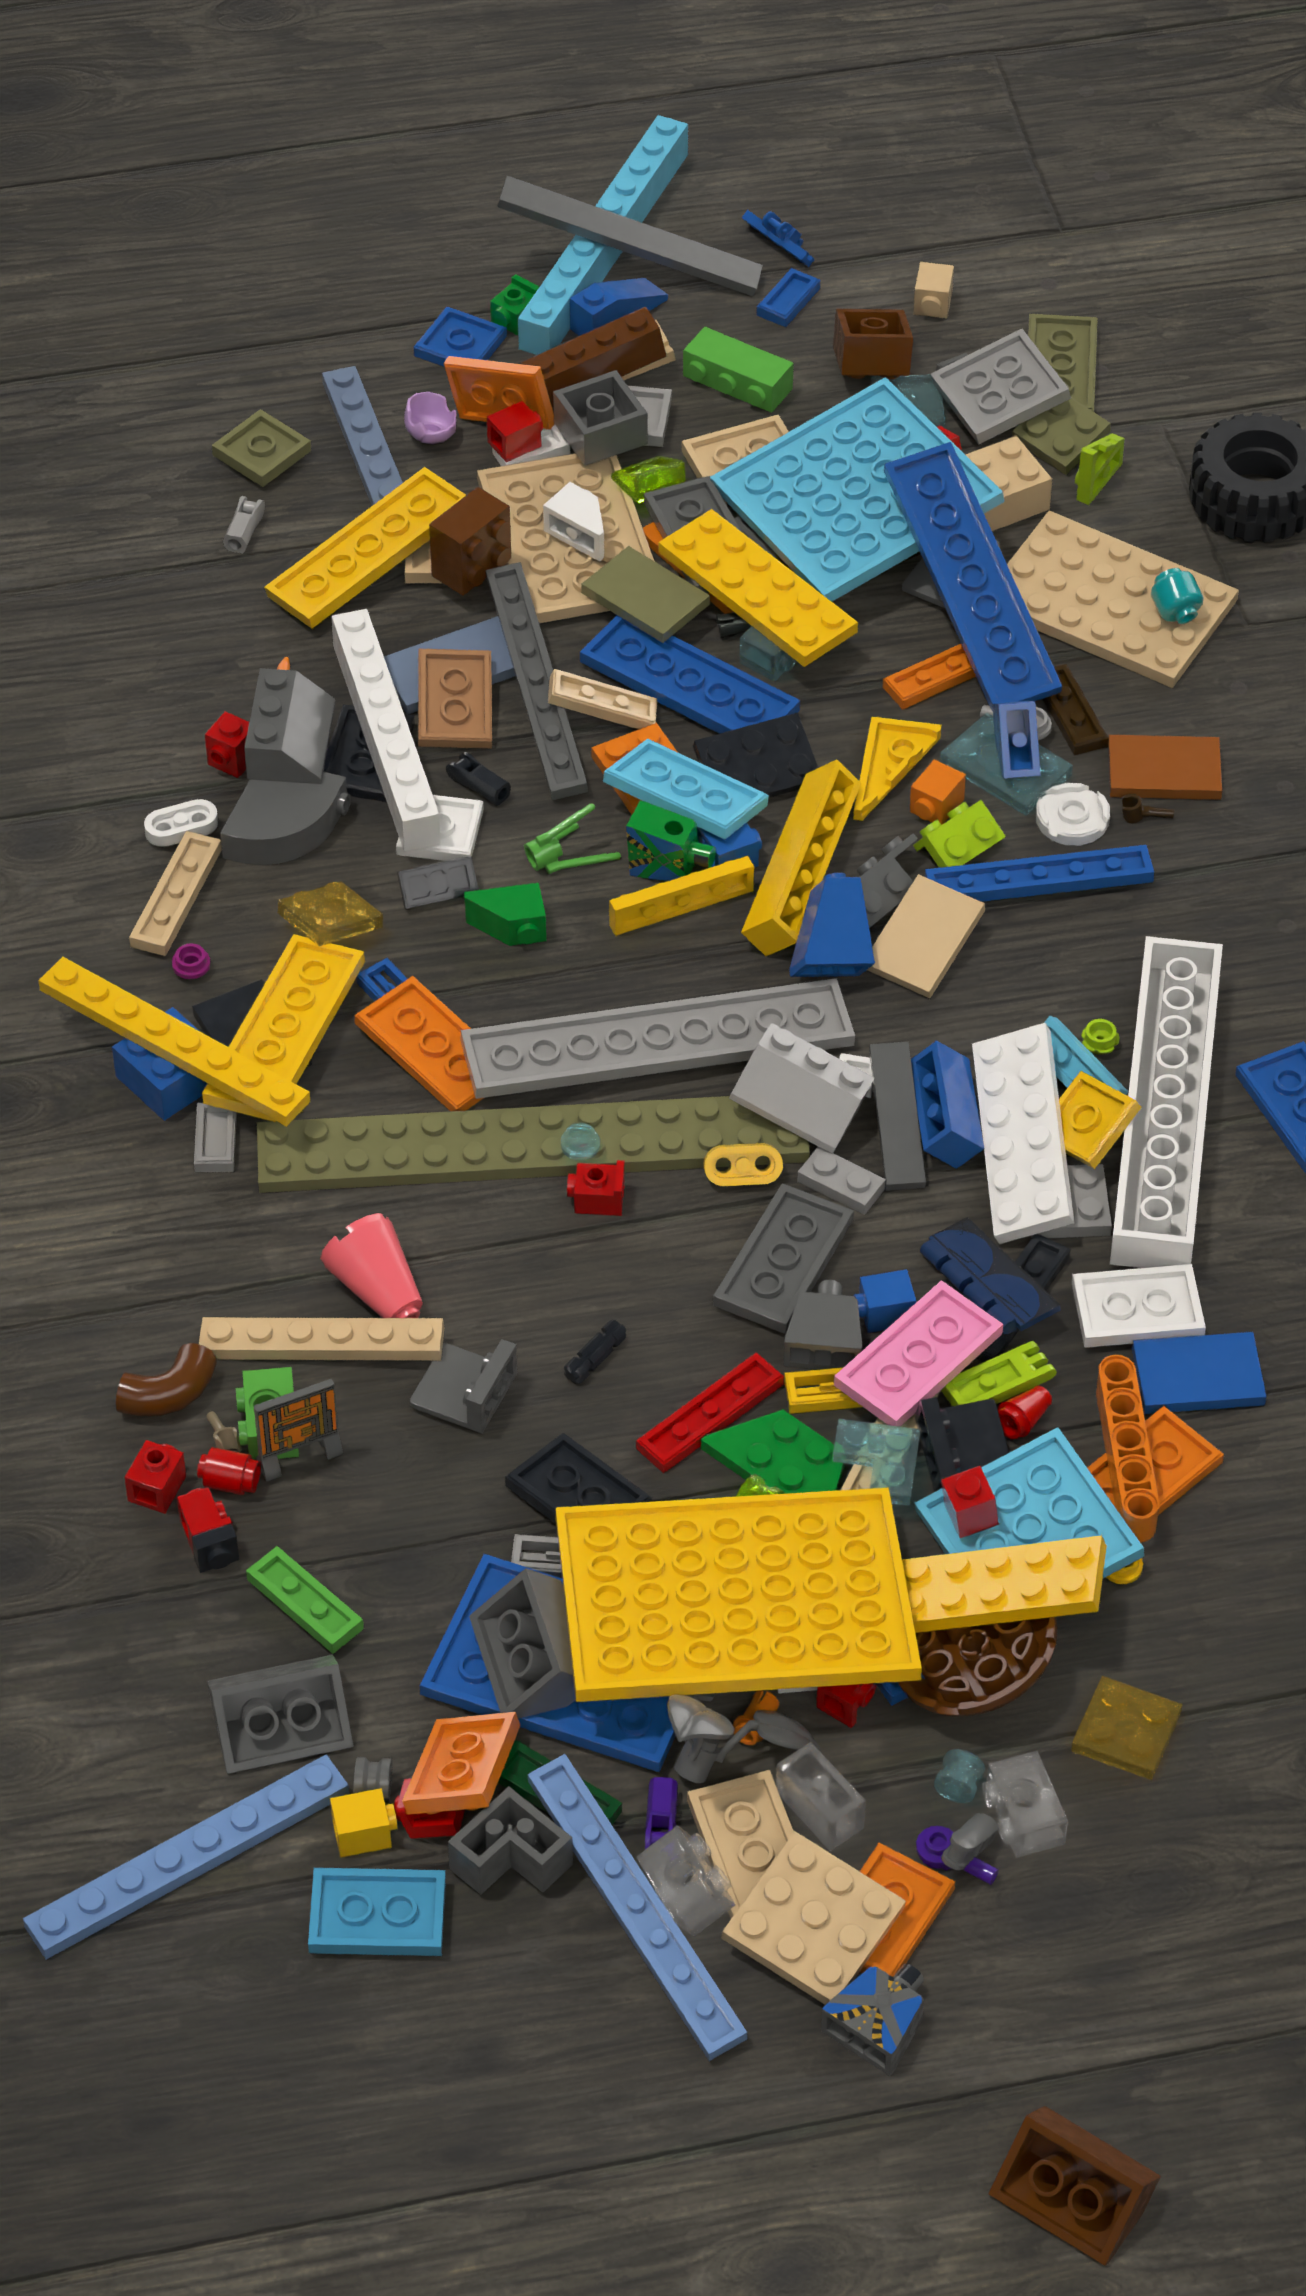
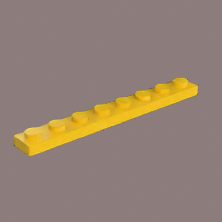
M62 957L38 980L40 991L286 1127L310 1103V1092L65 957Z

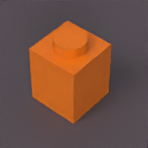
M934 759L911 786L910 812L923 820L934 822L938 819L941 825L944 824L949 818L947 813L959 806L964 800L966 774Z

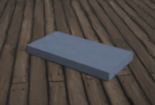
M498 616L384 656L398 699L406 714L418 711L419 648L490 650L492 684L515 676Z

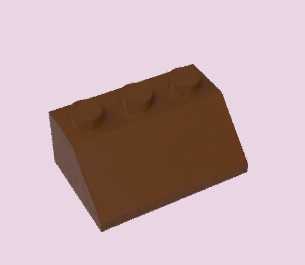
M1043 2106L1026 2115L988 2194L1105 2266L1110 2262L1141 2218L1161 2176L1050 2108Z

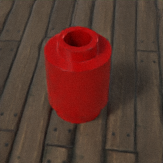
M212 1447L208 1454L201 1455L198 1463L197 1477L203 1479L204 1488L209 1487V1489L244 1495L245 1492L254 1493L260 1479L261 1461L252 1459L250 1454Z

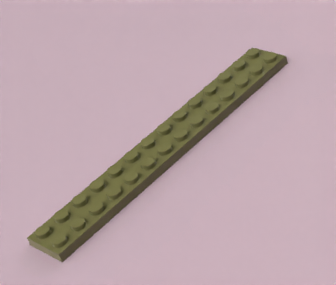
M730 1096L292 1120L287 1127L277 1121L257 1122L259 1193L568 1176L569 1173L576 1174L577 1163L616 1165L617 1160H625V1172L704 1168L703 1162L706 1154L712 1148L719 1145L766 1143L778 1150L783 1164L804 1163L808 1160L810 1151L809 1143L806 1139L729 1099ZM760 1156L755 1161V1165L769 1164V1158L766 1156ZM720 1158L716 1162V1167H730V1161L727 1158Z

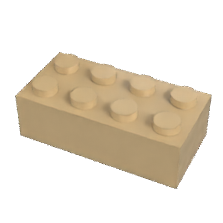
M1017 436L966 454L1003 491L1005 502L984 514L992 531L1050 510L1052 478Z

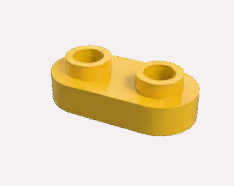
M766 1143L719 1145L708 1151L704 1158L703 1167L708 1179L719 1186L769 1184L780 1176L783 1169V1160L778 1150ZM760 1156L769 1158V1165L765 1169L755 1167V1161ZM720 1158H727L730 1161V1167L726 1171L716 1169V1162Z

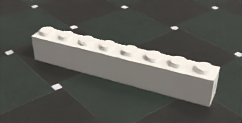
M367 609L332 615L333 647L403 850L407 852L440 845L439 812Z

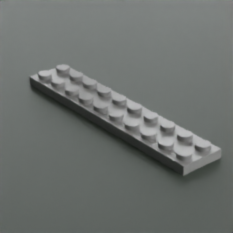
M836 978L461 1030L460 1041L475 1098L478 1099L749 1061L771 1023L790 1031L795 1036L823 1050L854 1046L855 1033Z

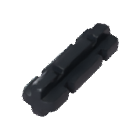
M616 1320L608 1321L601 1328L603 1333L598 1332L577 1353L579 1357L574 1356L564 1366L565 1377L574 1384L582 1383L590 1375L588 1370L594 1371L614 1351L612 1346H619L626 1338V1328L623 1324Z

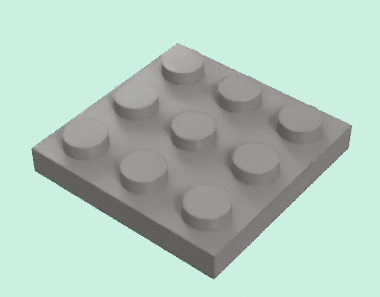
M1023 329L1011 333L931 373L934 386L978 445L1071 399L1069 388Z

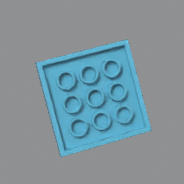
M1058 1427L981 1467L996 1499L999 1525L960 1539L946 1510L943 1489L915 1502L917 1514L945 1554L1102 1535L1107 1546L1103 1578L1145 1556L1144 1547Z

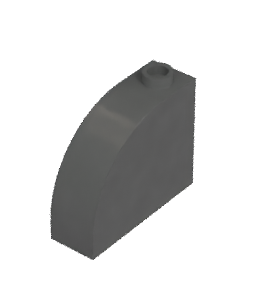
M323 772L321 784L250 779L220 833L223 858L244 864L272 865L295 860L310 853L328 838L340 816H345L349 810L351 795L347 793L346 777Z

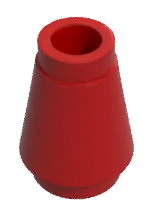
M1035 1386L999 1405L998 1414L1004 1436L1016 1439L1018 1437H1025L1030 1433L1047 1408L1052 1404V1397L1047 1389L1042 1386Z

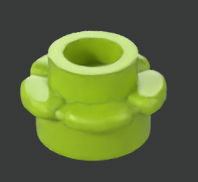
M1105 1019L1092 1020L1087 1024L1081 1035L1082 1039H1084L1082 1044L1095 1054H1108L1112 1052L1114 1046L1119 1044L1120 1039L1115 1025Z

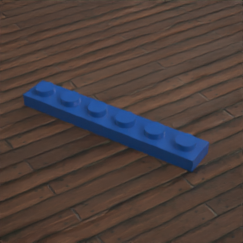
M1147 845L925 869V877L982 902L1150 883L1154 880V869Z

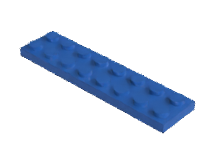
M952 442L885 463L884 473L992 712V704L1037 701L1060 693L1062 690L1060 679Z

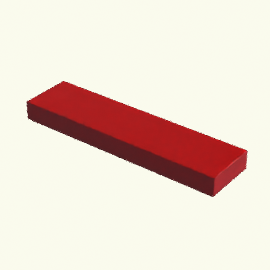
M756 1352L637 1439L636 1449L664 1474L698 1449L704 1436L725 1429L783 1386L784 1376Z

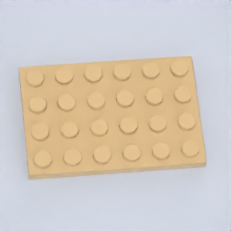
M570 454L477 470L479 487L510 506L512 554L511 559L506 565L521 562L539 623L610 611L582 594L581 584L626 547L630 546L654 561L617 455L584 466L577 454ZM569 482L590 491L598 497L604 530V558L601 561L590 557L544 531L543 505Z
M1050 510L1007 564L1037 631L1171 688L1175 686L1236 603L1239 590ZM1179 568L1182 571L1190 572L1203 594V605L1197 611V617L1188 623L1179 624L1177 621H1165L1160 616L1151 598V588L1155 584V578L1168 569Z

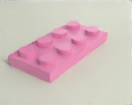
M941 1280L834 1376V1386L896 1431L916 1413L920 1400L934 1397L1000 1337L1003 1332V1324Z

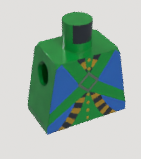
M639 801L626 825L630 876L671 881L690 874L695 865L706 868L712 867L716 856V847L698 842L697 823L693 819L648 802Z

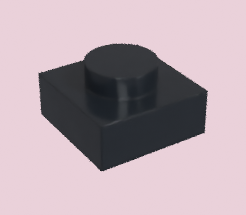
M231 1523L192 1536L194 1561L200 1573L211 1569H221L239 1560L237 1535Z

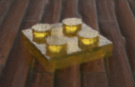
M342 881L331 882L324 887L310 891H300L293 896L278 900L277 913L318 946L383 928V914Z
M1102 1676L1072 1741L1071 1751L1152 1780L1180 1718L1183 1704Z

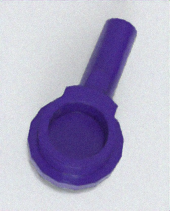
M931 1826L924 1829L918 1835L916 1852L924 1864L936 1869H951L943 1863L941 1856L944 1850L951 1845L950 1838L954 1833L953 1831L943 1826ZM976 1857L963 1869L965 1872L989 1885L995 1881L999 1869Z

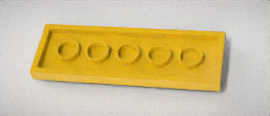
M426 467L422 468L264 587L267 597L313 629L430 540L429 524L465 497L466 494Z
M713 509L658 542V552L803 667L858 633V622L824 597Z
M293 934L229 1048L297 1084L365 963L364 951ZM208 1083L202 1092L203 1104L276 1122Z
M1102 1535L902 1559L915 1633L1098 1612L1107 1548Z

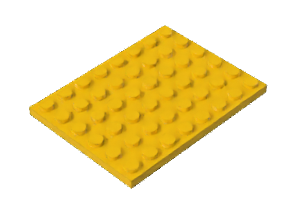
M889 1487L556 1508V1526L576 1702L664 1697L677 1694L696 1695L921 1680L922 1667Z

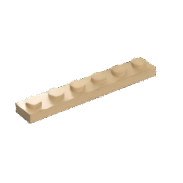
M203 1317L199 1344L212 1350L217 1360L441 1361L445 1328L443 1318Z

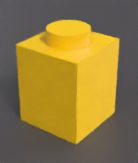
M382 1788L330 1798L332 1823L340 1858L392 1848L390 1831L398 1829L393 1803L385 1805Z

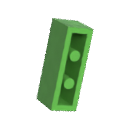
M704 327L683 350V376L772 413L793 389V362Z

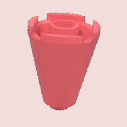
M381 1213L365 1216L346 1227L349 1234L339 1241L334 1236L328 1242L320 1258L325 1268L381 1318H418L420 1316L419 1310L423 1302L394 1226L388 1217L385 1219Z

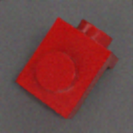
M404 1779L401 1793L395 1799L394 1809L397 1820L402 1822L410 1839L455 1836L460 1831L465 1809L442 1811L436 1814L420 1813L408 1815L402 1800L411 1779Z

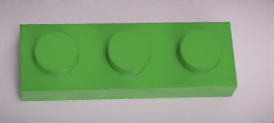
M278 1546L246 1570L247 1580L332 1654L364 1629L363 1619Z

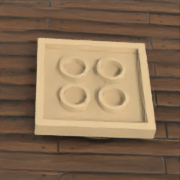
M794 1831L724 1928L721 1939L826 2005V2003L854 1981L905 1908L906 1900Z

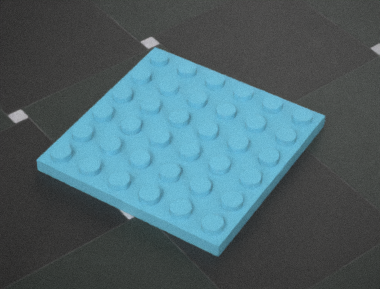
M885 377L712 475L710 480L715 484L722 498L794 573L832 602L919 552V548L884 473V464L952 441ZM952 442L983 513L985 514L1004 503L1003 491Z

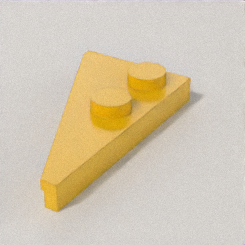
M871 717L859 780L861 785L856 795L853 820L863 821L940 740L942 725Z

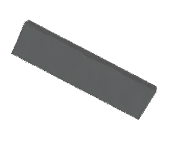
M909 1041L870 1044L869 1054L872 1077H874L873 1088L884 1179H886V1191L925 1188L926 1178Z

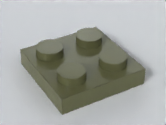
M1071 397V399L1019 424L1012 431V437L1017 436L1030 452L1067 475L1080 462L1082 448L1107 436L1111 432V423Z
M261 409L212 444L213 456L262 487L311 452V440Z

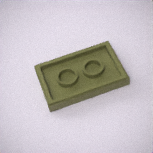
M630 546L626 547L581 584L582 594L662 643L710 605L709 594Z

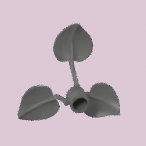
M714 1693L671 1695L667 1702L668 1715L679 1742L685 1741L674 1769L680 1776L689 1781L704 1783L714 1762L722 1763L726 1754L750 1731H757L763 1739L776 1745L815 1753L818 1756L821 1755L822 1751L809 1731L793 1718L780 1712L757 1710L753 1716L754 1720L748 1721L733 1736L734 1727L731 1722L722 1714L706 1708L701 1703V1700L712 1701L715 1696ZM731 1738L721 1749L717 1747L719 1744L718 1739Z

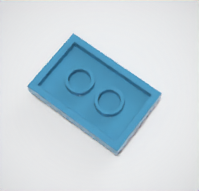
M314 1868L308 1938L309 1953L442 1956L446 1888L445 1870Z

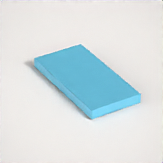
M650 739L643 741L604 771V783L642 801L693 819L697 823V827L723 839L728 838L768 806L769 795Z

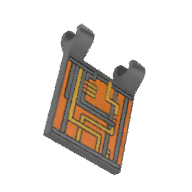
M332 1378L254 1405L259 1453L256 1460L261 1461V1468L263 1469L266 1482L282 1476L277 1455L318 1441L322 1447L324 1446L327 1460L343 1455L338 1432L335 1384Z

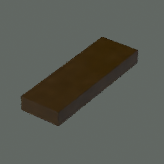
M1067 664L1055 666V671L1062 684V690L1060 693L1043 698V701L1073 755L1108 747L1109 737Z

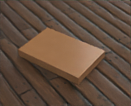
M418 649V746L492 748V672L490 650Z

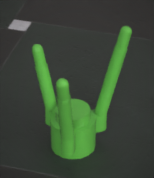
M593 803L577 811L548 832L524 844L525 854L533 869L538 871L545 867L548 874L560 869L618 860L621 858V854L615 852L558 861V857L563 855L559 840L579 828L577 822L595 809Z

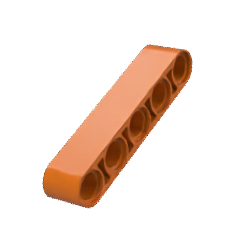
M1110 1355L1099 1364L1096 1391L1115 1508L1140 1543L1153 1538L1156 1533L1159 1497L1135 1365L1129 1358L1123 1355Z

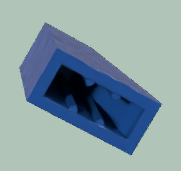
M845 873L828 874L810 891L789 968L790 977L860 976L875 964L861 877H846Z

